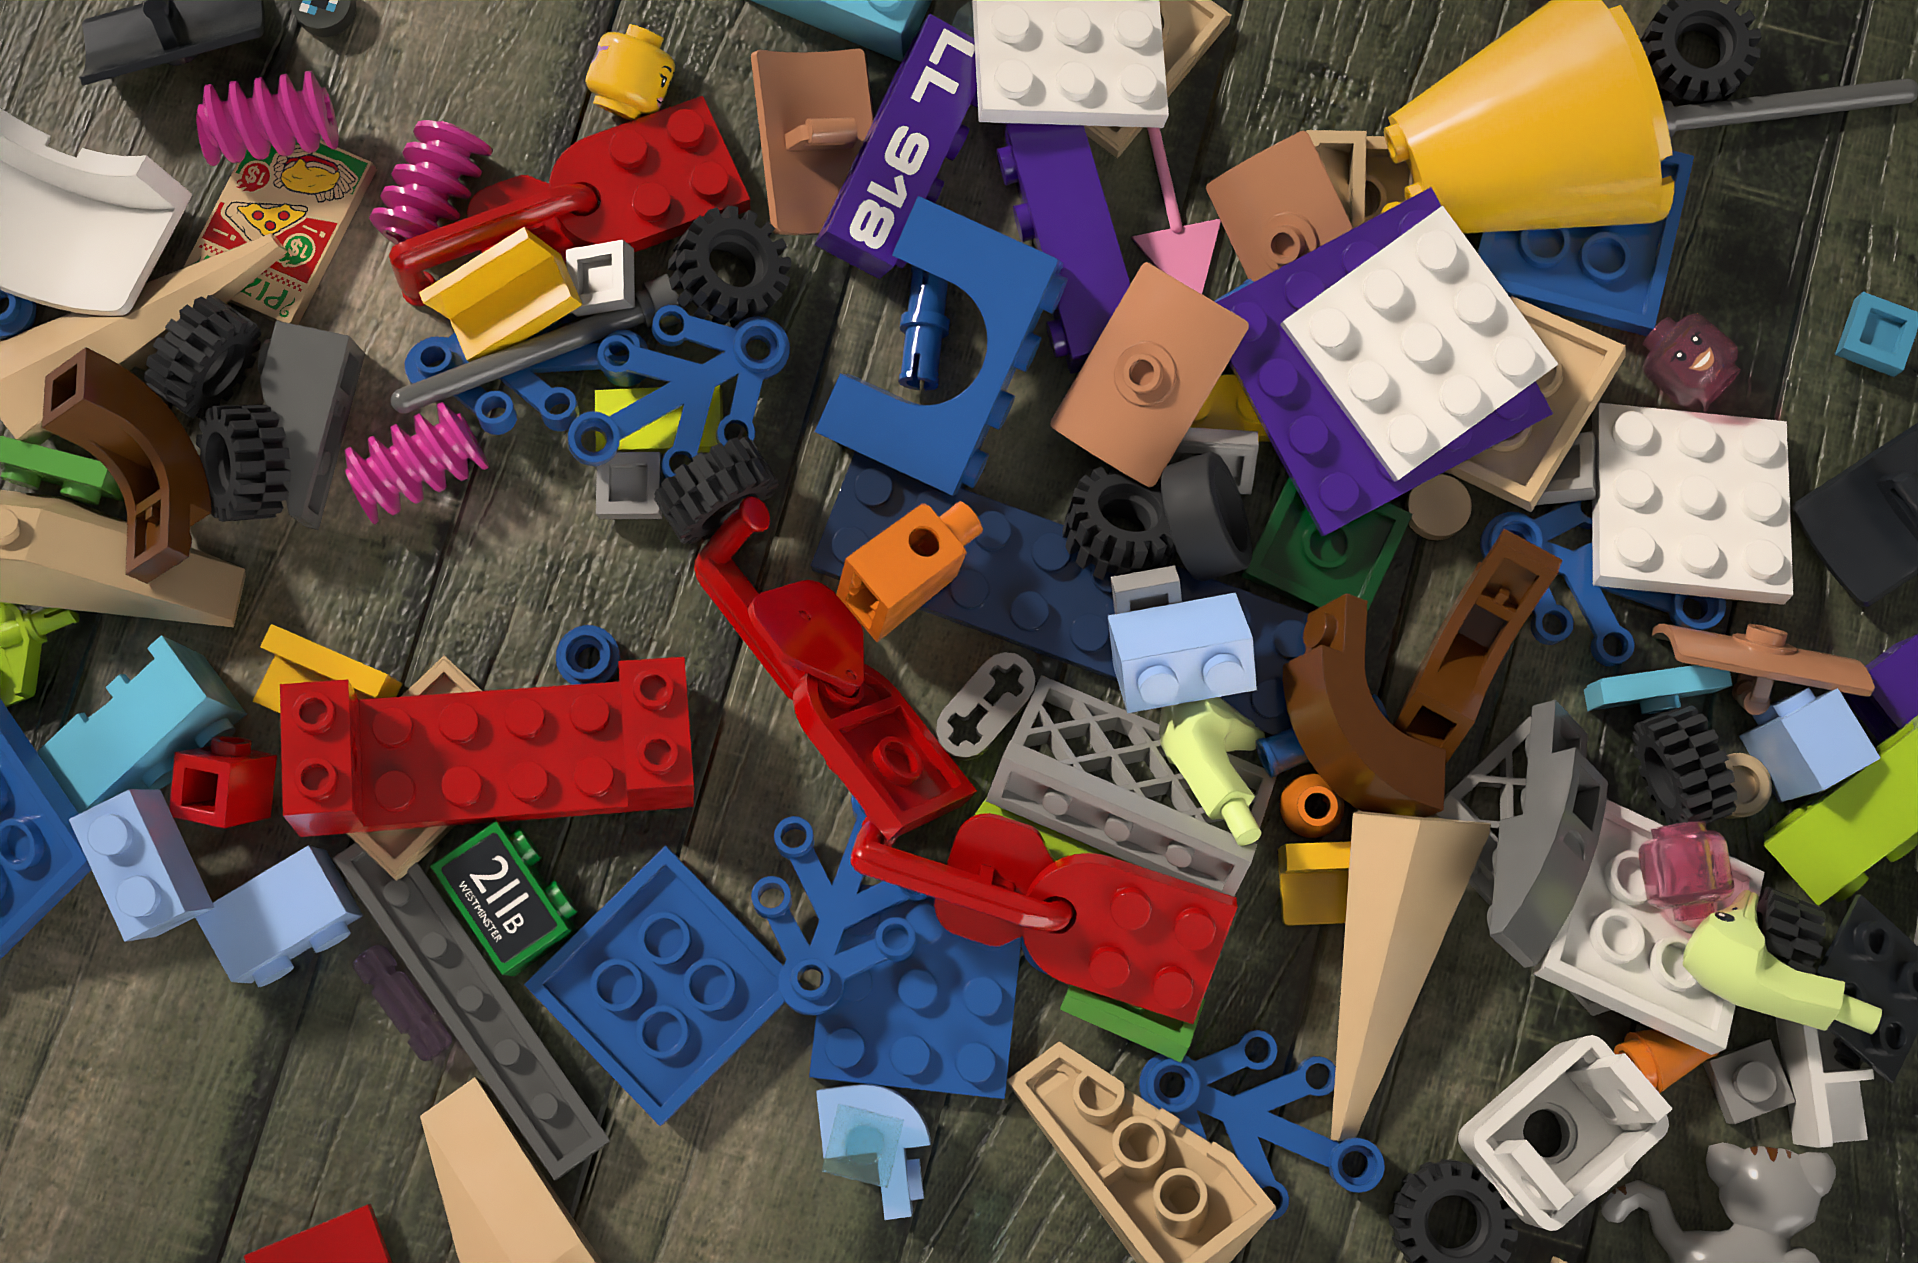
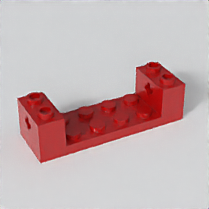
M685 657L618 661L620 682L360 700L348 679L280 684L283 816L300 837L694 807V781Z

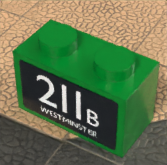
M496 821L430 867L502 975L516 976L578 932V929L570 919L578 910L560 883L555 880L548 885L534 864L540 861L542 856L527 833L521 827L512 832L509 826Z

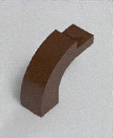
M85 347L45 376L42 428L84 448L95 456L111 473L122 492L127 509L125 575L148 584L189 557L192 545L190 527L211 514V497L208 481L200 457L190 437L164 401L129 370Z
M1503 529L1483 562L1479 561L1444 619L1403 697L1392 725L1407 736L1446 749V765L1475 723L1487 689L1502 659L1519 630L1558 574L1562 559Z
M1346 593L1308 614L1303 632V642L1306 646L1305 654L1283 665L1284 697L1288 715L1297 739L1308 760L1323 780L1341 798L1362 812L1426 818L1444 811L1446 749L1407 736L1395 728L1378 709L1370 693L1365 675L1368 601Z

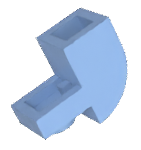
M857 1084L817 1090L823 1157L831 1158L877 1152L885 1220L912 1217V1200L924 1199L920 1159L907 1160L906 1148L931 1144L928 1126L918 1108L901 1093L881 1085Z

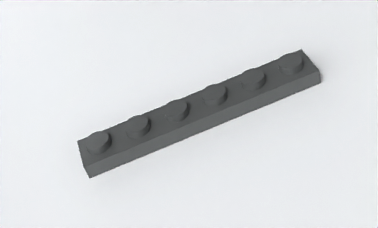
M354 843L333 857L337 866L554 1181L608 1144L610 1140L418 863L415 862L407 870V874L396 881L357 843Z

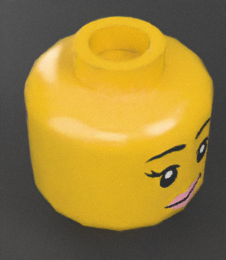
M629 24L626 34L619 32H607L600 38L585 81L588 89L596 95L593 104L630 121L641 118L642 114L649 115L659 111L675 72L673 58L660 49L664 38L632 24Z

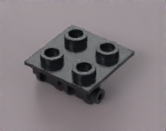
M1856 894L1815 975L1845 982V995L1882 1009L1880 1022L1873 1034L1833 1020L1827 1029L1836 1036L1833 1041V1045L1837 1049L1834 1055L1835 1060L1850 1069H1860L1863 1062L1867 1063L1888 1083H1894L1918 1034V946L1861 894Z

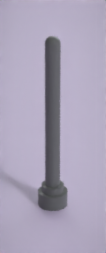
M1907 78L1673 106L1671 101H1662L1669 135L1672 138L1675 131L1911 103L1918 97V83L1913 79Z
M667 274L642 283L643 290L635 292L634 308L592 315L402 387L392 394L391 405L399 413L412 412L606 338L616 330H627L643 323L646 328L652 327L655 313L661 307L677 305L682 308V306L677 301L678 295L676 290L671 289L670 278ZM666 316L660 320L659 326L662 330L681 321L675 316Z

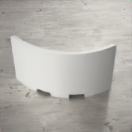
M0 108V290L32 302L75 313L98 316L126 315L133 308L193 194L147 155L118 156L82 148L76 158L48 147L50 135L24 123Z

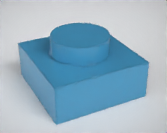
M1862 292L1853 301L1835 355L1895 377L1904 371L1918 330V312Z

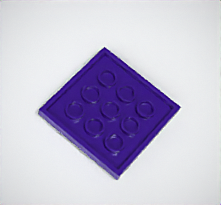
M1432 187L1216 302L1245 319L1249 324L1246 334L1228 363L1321 536L1331 533L1553 414L1535 381L1412 471L1394 482L1280 325L1285 319L1439 209L1441 204Z

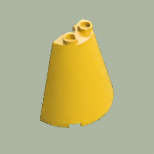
M1602 0L1549 1L1389 116L1390 126L1384 128L1385 141L1392 160L1395 164L1406 161L1414 184L1404 188L1406 200L1432 187L1441 206L1446 209L1462 233L1647 224L1663 220L1669 214L1673 203L1674 180L1671 176L1662 178L1660 163L1666 157L1673 155L1663 104L1651 66L1640 39L1623 7L1619 5L1608 9Z

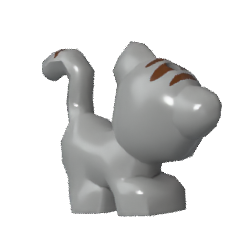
M1724 1142L1710 1145L1706 1156L1708 1174L1719 1187L1720 1202L1727 1217L1733 1222V1226L1730 1229L1720 1232L1702 1230L1683 1231L1675 1218L1666 1191L1640 1180L1615 1188L1601 1204L1603 1217L1607 1221L1615 1223L1622 1222L1630 1212L1638 1207L1648 1211L1653 1234L1667 1252L1671 1263H1821L1818 1257L1809 1250L1801 1247L1791 1248L1790 1239L1794 1234L1815 1222L1821 1197L1830 1191L1836 1178V1167L1832 1158L1827 1153L1806 1152L1798 1155L1783 1148L1753 1146L1742 1149L1736 1145Z

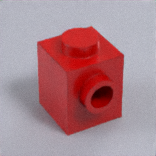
M231 736L211 738V746L175 752L169 808L172 816L221 828L271 818L277 755L251 750V740Z

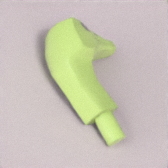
M1222 697L1162 707L1159 736L1160 744L1169 763L1176 765L1209 818L1212 820L1225 819L1238 845L1245 846L1254 843L1261 836V830L1248 807L1255 796L1231 765L1226 752L1235 750L1253 751L1256 749V740L1265 738V733L1257 728L1251 720L1229 705Z
M1744 890L1729 907L1711 913L1699 924L1687 943L1683 955V967L1701 987L1734 1005L1824 1031L1827 1030L1833 1020L1869 1034H1873L1878 1027L1882 1009L1845 995V982L1797 971L1780 962L1767 951L1765 937L1758 928L1756 908L1759 896L1755 892Z

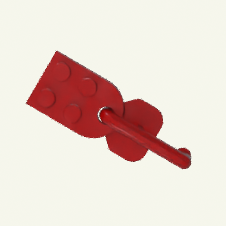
M702 95L580 139L568 147L557 159L552 169L549 183L528 175H518L481 189L472 197L468 205V218L396 244L392 247L389 258L403 297L409 304L421 307L426 304L423 303L419 292L436 282L430 273L423 270L478 250L483 253L523 227L560 253L566 265L567 249L624 240L634 248V252L683 235L695 219L700 215L703 218L710 209L718 207L720 214H722L727 206L738 207V214L750 210V197Z
M747 496L742 499L739 508L729 515L698 554L694 566L695 575L702 588L784 694L793 700L799 724L824 757L830 770L841 779L864 809L868 819L878 827L888 841L962 807L977 790L895 686L878 671L864 664L863 628L836 593L820 582L801 580L759 594L731 559L752 533L763 532L770 524L769 511L760 499L754 496Z
M978 814L969 818L961 825L956 834L946 865L891 847L897 837L888 841L878 827L868 817H865L851 853L850 862L854 870L862 875L934 897L936 916L941 925L949 932L989 946H1001L1023 936L1025 946L1032 959L1043 971L1053 978L1069 985L1194 1024L1238 908L1236 897L1102 854H1074L1055 861L1042 835L1036 828L996 814ZM1075 907L1076 913L1073 916V908Z

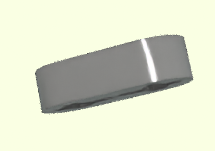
M1004 652L993 655L984 662L943 709L937 720L936 734L938 742L949 756L963 761L980 757L1030 701L1035 686L1033 668L1027 660L1015 653ZM1013 668L1021 673L1018 679V686L1022 693L1016 697L1012 693L1006 692L994 706L989 704L985 699L995 688V680L991 674L996 669L1004 674H1007ZM978 708L982 709L986 715L976 727V732L981 738L980 741L973 745L965 740L959 746L954 745L950 741L954 730L949 722L954 717L966 721Z

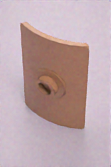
M862 49L828 52L757 50L751 54V64L770 223L776 228L773 233L780 235H819L874 120L867 56Z
M1300 131L1252 156L1220 175L1206 186L1207 193L1247 278L1254 282L1353 229L1311 137L1306 131Z
M1144 263L1051 419V427L1124 474L1147 487H1153L1249 328L1248 322L1152 264Z
M1658 624L1652 630L1653 638L1671 642L1675 658L1682 663L1739 673L1737 683L1732 689V696L1738 704L1752 715H1760L1768 710L1770 706L1769 695L1774 680L1828 690L1838 688L1840 692L1860 696H1870L1875 689L1869 671L1860 661L1798 649L1786 643L1787 632L1772 627L1748 624L1746 634L1736 633L1732 634V636L1668 624Z

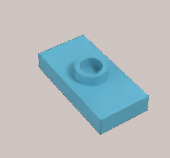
M1692 665L1602 678L1587 685V688L1584 689L1587 711L1640 704L1641 713L1645 715L1677 709L1681 707L1679 698L1714 693L1732 686L1730 671Z

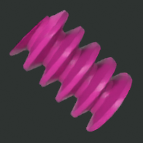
M312 70L305 71L303 90L296 91L287 74L280 75L278 94L270 93L262 77L255 78L253 97L246 98L237 81H230L227 101H221L212 84L205 85L203 104H199L197 109L196 122L199 142L203 156L211 166H215L220 162L222 153L228 161L240 163L244 160L247 149L254 158L258 160L265 159L269 156L271 145L281 156H290L294 152L296 140L303 151L313 153L319 148L321 136L329 148L334 150L338 147V127L331 98L325 87L321 88Z
M418 121L413 132L419 142H409L404 147L402 154L409 164H397L394 167L391 175L398 186H385L380 197L388 208L373 209L369 217L373 226L392 243L398 244L440 228L437 224L439 218L458 221L461 214L448 202L450 196L466 200L470 198L472 193L458 179L460 175L474 178L481 176L483 171L469 157L471 153L487 157L491 156L493 149L486 142L467 130L448 122Z
M441 401L436 404L438 424L433 426L420 413L413 415L416 435L410 437L395 424L391 426L393 446L387 448L373 435L368 438L369 458L363 459L351 447L345 449L346 475L357 500L374 525L379 521L377 503L391 515L401 511L399 492L415 504L421 502L424 499L423 480L437 492L445 490L447 487L445 469L460 481L469 477L467 458L472 459L484 470L489 468L479 442L461 413H454Z

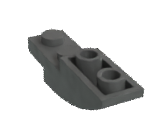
M1557 700L1532 706L1530 734L1527 735L1525 740L1528 765L1526 787L1521 792L1523 814L1500 820L1498 845L1492 856L1495 879L1493 901L1487 912L1490 936L1524 968L1536 966L1574 907L1588 875L1598 845L1607 798L1608 781L1586 759L1588 734Z

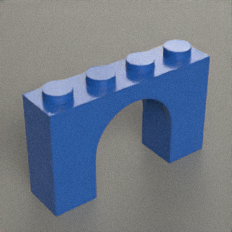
M918 196L892 256L957 285L973 299L981 311L987 330V352L983 366L978 376L966 390L951 400L935 405L913 403L856 376L840 373L814 432L953 496L958 493L960 488L963 489L964 484L971 488H974L989 456L988 453L980 450L990 427L997 430L1002 428L1015 399V395L1006 392L1016 369L1026 372L1031 365L1041 341V337L1033 334V331L1043 310L1052 314L1056 309L1068 278L1059 275L1064 264L1059 259Z

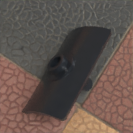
M143 0V3L87 18L82 23L86 61L83 74L79 77L82 86L164 63L172 66L183 65L194 60L200 53L261 37L265 31L263 0Z
M1918 423L1808 493L1792 506V511L1802 531L1821 561L1847 593L1862 607L1871 606L1918 575Z

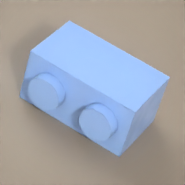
M1236 593L1108 615L1113 666L1127 713L1257 690L1253 637Z
M1810 687L1790 697L1781 698L1770 704L1765 713L1752 715L1758 725L1739 735L1749 754L1758 759L1768 770L1772 781V792L1779 803L1823 791L1880 759L1879 754L1838 688L1815 697Z
M129 789L69 819L124 942L157 937L215 908L160 789Z
M308 845L213 902L215 908L195 918L230 981L237 983H253L255 981L258 987H262L289 973L294 968L290 960L312 947L315 953H318L347 938L351 934L347 925L362 917L363 914L327 851Z

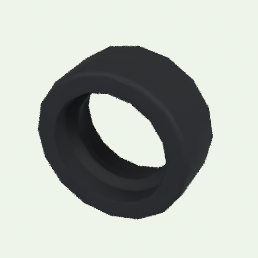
M1208 452L1168 465L1163 470L1161 478L1163 508L1174 545L1188 572L1196 580L1207 581L1247 569L1252 561L1250 527L1237 484L1221 456L1214 452Z

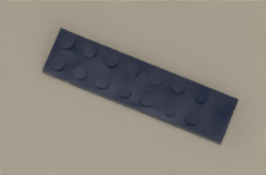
M857 451L854 452L810 565L812 571L840 580L845 559L920 504L925 503L929 505L940 517L961 501L968 505L977 515L982 524L983 532L964 546L967 553L958 575L922 605L919 610L1118 682L1113 666L1108 615L1115 614L1111 577H1114L1115 574L1106 571L1104 579L1101 580L1093 576L1096 566L1092 563L1083 570L1076 563L1079 552L1069 555L1065 547L1067 538H1063L1064 525L962 488L959 489L956 495L952 496ZM1175 566L1180 579L1182 602L1236 593L1252 634L1257 690L1221 697L1244 717L1251 720L1267 737L1292 728L1284 697L1283 665L1305 654L1306 646L1303 642V632L1307 623L1308 613L1214 579L1207 581L1196 580L1188 570Z

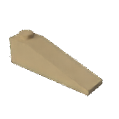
M0 490V602L234 627L246 578L244 568L190 548L187 559L146 584L125 575L126 521L66 497Z
M1060 1041L1007 1079L1009 1086L1136 1263H1230L1276 1211V1206L1233 1153L1214 1141L1211 1144L1182 1125L1179 1118L1162 1107L1160 1110L1125 1088L1123 1082Z
M477 1077L471 1079L420 1116L459 1263H603Z

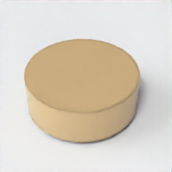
M1439 474L1413 488L1405 501V510L1413 514L1408 524L1414 532L1429 540H1444L1454 536L1467 523L1472 509L1471 498L1465 486L1457 479L1443 474Z
M1744 753L1728 754L1729 760L1725 761L1727 769L1733 771L1735 782L1730 784L1737 791L1738 800L1734 801L1737 806L1735 812L1724 818L1740 819L1754 815L1761 811L1770 799L1772 792L1770 774L1766 767L1751 755Z

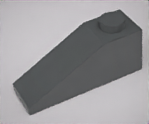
M276 321L272 338L265 339L259 352L258 371L261 374L260 383L265 405L271 407V412H276L279 417L277 427H283L286 434L282 445L283 448H289L290 459H285V468L291 470L290 481L284 482L285 487L289 491L286 500L288 513L306 528L319 530L365 352L348 335Z

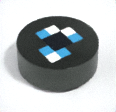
M290 0L292 12L301 26L310 34L319 37H332L342 33L350 26L356 14L355 0Z

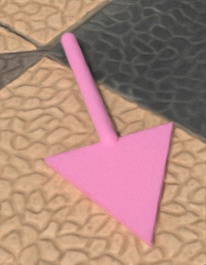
M1147 127L1171 229L1132 236L1131 239L1155 267L1202 294L1221 220L1215 219L1182 226L1160 128Z

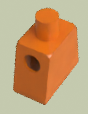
M961 501L940 517L929 505L925 503L920 504L845 559L836 595L873 639L879 642L958 575L967 553L964 546L983 532L979 518L968 505Z

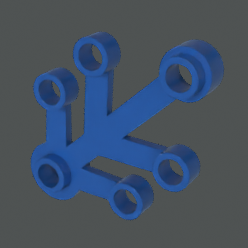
M666 305L655 313L652 322V333L659 343L672 347L680 345L687 340L724 353L704 364H698L634 346L628 338L621 335H612L605 338L600 343L597 351V362L604 373L609 376L620 377L631 372L668 382V384L611 416L595 411L586 412L578 416L572 422L568 432V447L571 454L584 465L600 466L606 464L617 453L619 441L683 406L673 447L665 453L661 466L665 478L675 476L676 474L670 469L669 460L675 455L683 454L688 456L693 462L692 458L698 455L714 388L737 375L738 378L730 415L724 417L719 423L716 431V440L718 444L722 443L725 446L728 442L724 436L725 427L730 424H739L746 430L747 437L754 441L755 427L752 420L762 382L764 379L777 375L783 369L789 357L790 344L785 331L778 323L765 317L746 318L732 328L689 316L683 308L677 305ZM666 316H675L682 322L683 330L674 336L667 335L660 329V320ZM752 340H761L768 346L769 355L762 360L753 359L746 351V344ZM611 346H620L627 351L629 359L621 366H613L605 360V351ZM588 431H598L605 437L606 445L598 452H590L582 446V436Z
M570 312L526 340L553 331L561 324L575 320L577 316ZM616 330L607 336L621 335L628 338L634 346L648 349L645 340L640 335L629 330ZM455 332L449 338L436 336L424 339L409 351L405 360V372L411 384L468 363ZM600 343L587 344L499 379L540 412L543 422L548 428L554 431L568 430L572 422L580 416L575 395L569 389L563 387L551 388L534 373L600 369L597 362V351ZM611 346L604 353L605 360L613 366L625 364L629 356L628 354L625 356L614 355L621 350H625L620 346ZM444 360L439 366L428 367L433 362ZM603 372L609 382L622 387L636 385L646 378V376L631 372L620 377L609 376ZM477 386L453 396L477 416L482 429L489 434H504L510 431L516 424L517 413L511 398L504 392H486L481 386ZM566 404L569 406L562 414L555 415L549 413L555 405ZM494 408L506 409L500 417H486L488 412Z
M1581 501L1571 502L1534 520L1519 512L1502 513L1493 518L1485 526L1481 534L1480 549L1484 559L1503 529L1562 559L1558 574L1564 577L1594 635L1591 641V653L1595 660L1604 666H1617L1629 659L1633 654L1635 643L1631 633L1619 625L1602 590L1667 612L1675 626L1706 631L1718 624L1726 610V601L1723 598L1593 586V542L1574 551L1548 542L1576 526L1592 529V518L1587 517L1582 512ZM1548 587L1532 611L1534 616L1532 617L1530 627L1533 636L1540 643L1555 645L1571 634L1574 621L1568 609L1556 604ZM1685 599H1694L1699 603L1702 610L1699 619H1691L1684 613L1683 602ZM1545 614H1552L1560 619L1562 630L1559 635H1551L1544 630L1542 618ZM1611 635L1619 639L1622 644L1620 656L1614 657L1606 653L1603 648L1605 636Z
M853 795L851 803L856 822L832 885L813 848V830L805 819L796 816L787 817L777 825L774 832V840L778 852L783 857L790 859L819 919L810 946L790 911L792 895L788 884L783 879L768 876L760 879L752 889L751 898L755 911L759 916L768 920L786 958L778 978L781 996L791 1009L804 1015H819L829 1011L842 997L846 980L887 960L901 961L912 954L916 944L915 931L912 925L903 918L891 917L879 925L875 938L836 954L845 930L909 899L923 900L929 897L884 881L858 893L865 875L854 870L850 858L857 834L867 816ZM798 829L803 831L807 836L805 842L796 848L786 846L782 840L785 833L789 830ZM768 889H778L784 894L782 903L775 908L764 907L760 903V897ZM898 929L906 933L908 942L904 947L890 949L884 944L883 938L890 930ZM817 970L822 973L824 981L818 989L809 991L799 985L800 976L805 971Z
M1248 1031L1238 1039L1237 1044L1196 1061L1185 1055L1180 1063L1167 1056L1158 1054L1152 1057L1143 1067L1139 1078V1090L1142 1099L1159 1110L1162 1107L1180 1119L1182 1125L1205 1140L1207 1138L1197 1110L1223 1122L1239 1162L1261 1189L1271 1186L1279 1193V1204L1268 1220L1278 1219L1286 1212L1289 1206V1195L1286 1188L1275 1180L1258 1137L1327 1166L1334 1182L1351 1192L1369 1191L1383 1177L1384 1159L1380 1150L1372 1142L1358 1137L1336 1142L1268 1112L1307 1095L1325 1096L1331 1093L1335 1085L1336 1066L1325 1057H1308L1299 1064L1296 1071L1235 1096H1230L1207 1085L1245 1067L1262 1070L1272 1065L1277 1057V1044L1274 1038L1265 1031ZM1254 1037L1262 1038L1268 1046L1267 1057L1259 1063L1250 1061L1245 1054V1045ZM1316 1063L1322 1064L1328 1071V1081L1320 1089L1310 1087L1306 1081L1307 1069ZM1167 1072H1176L1183 1079V1090L1176 1097H1166L1160 1090V1079ZM1358 1151L1364 1158L1365 1167L1359 1175L1351 1177L1344 1172L1342 1161L1347 1153Z

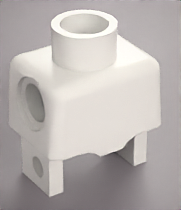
M1593 1035L1584 1036L1554 1046L1470 1119L1459 1131L1458 1141L1462 1150L1496 1187L1504 1200L1522 1221L1529 1225L1553 1231L1563 1227L1589 1203L1607 1192L1631 1170L1633 1165L1650 1148L1665 1136L1669 1127L1667 1114L1672 1110V1107L1625 1053L1615 1055L1601 1038ZM1544 1109L1550 1111L1555 1115L1561 1126L1562 1139L1560 1147L1551 1157L1540 1156L1531 1144L1524 1140L1523 1128L1525 1121L1530 1114L1537 1110Z

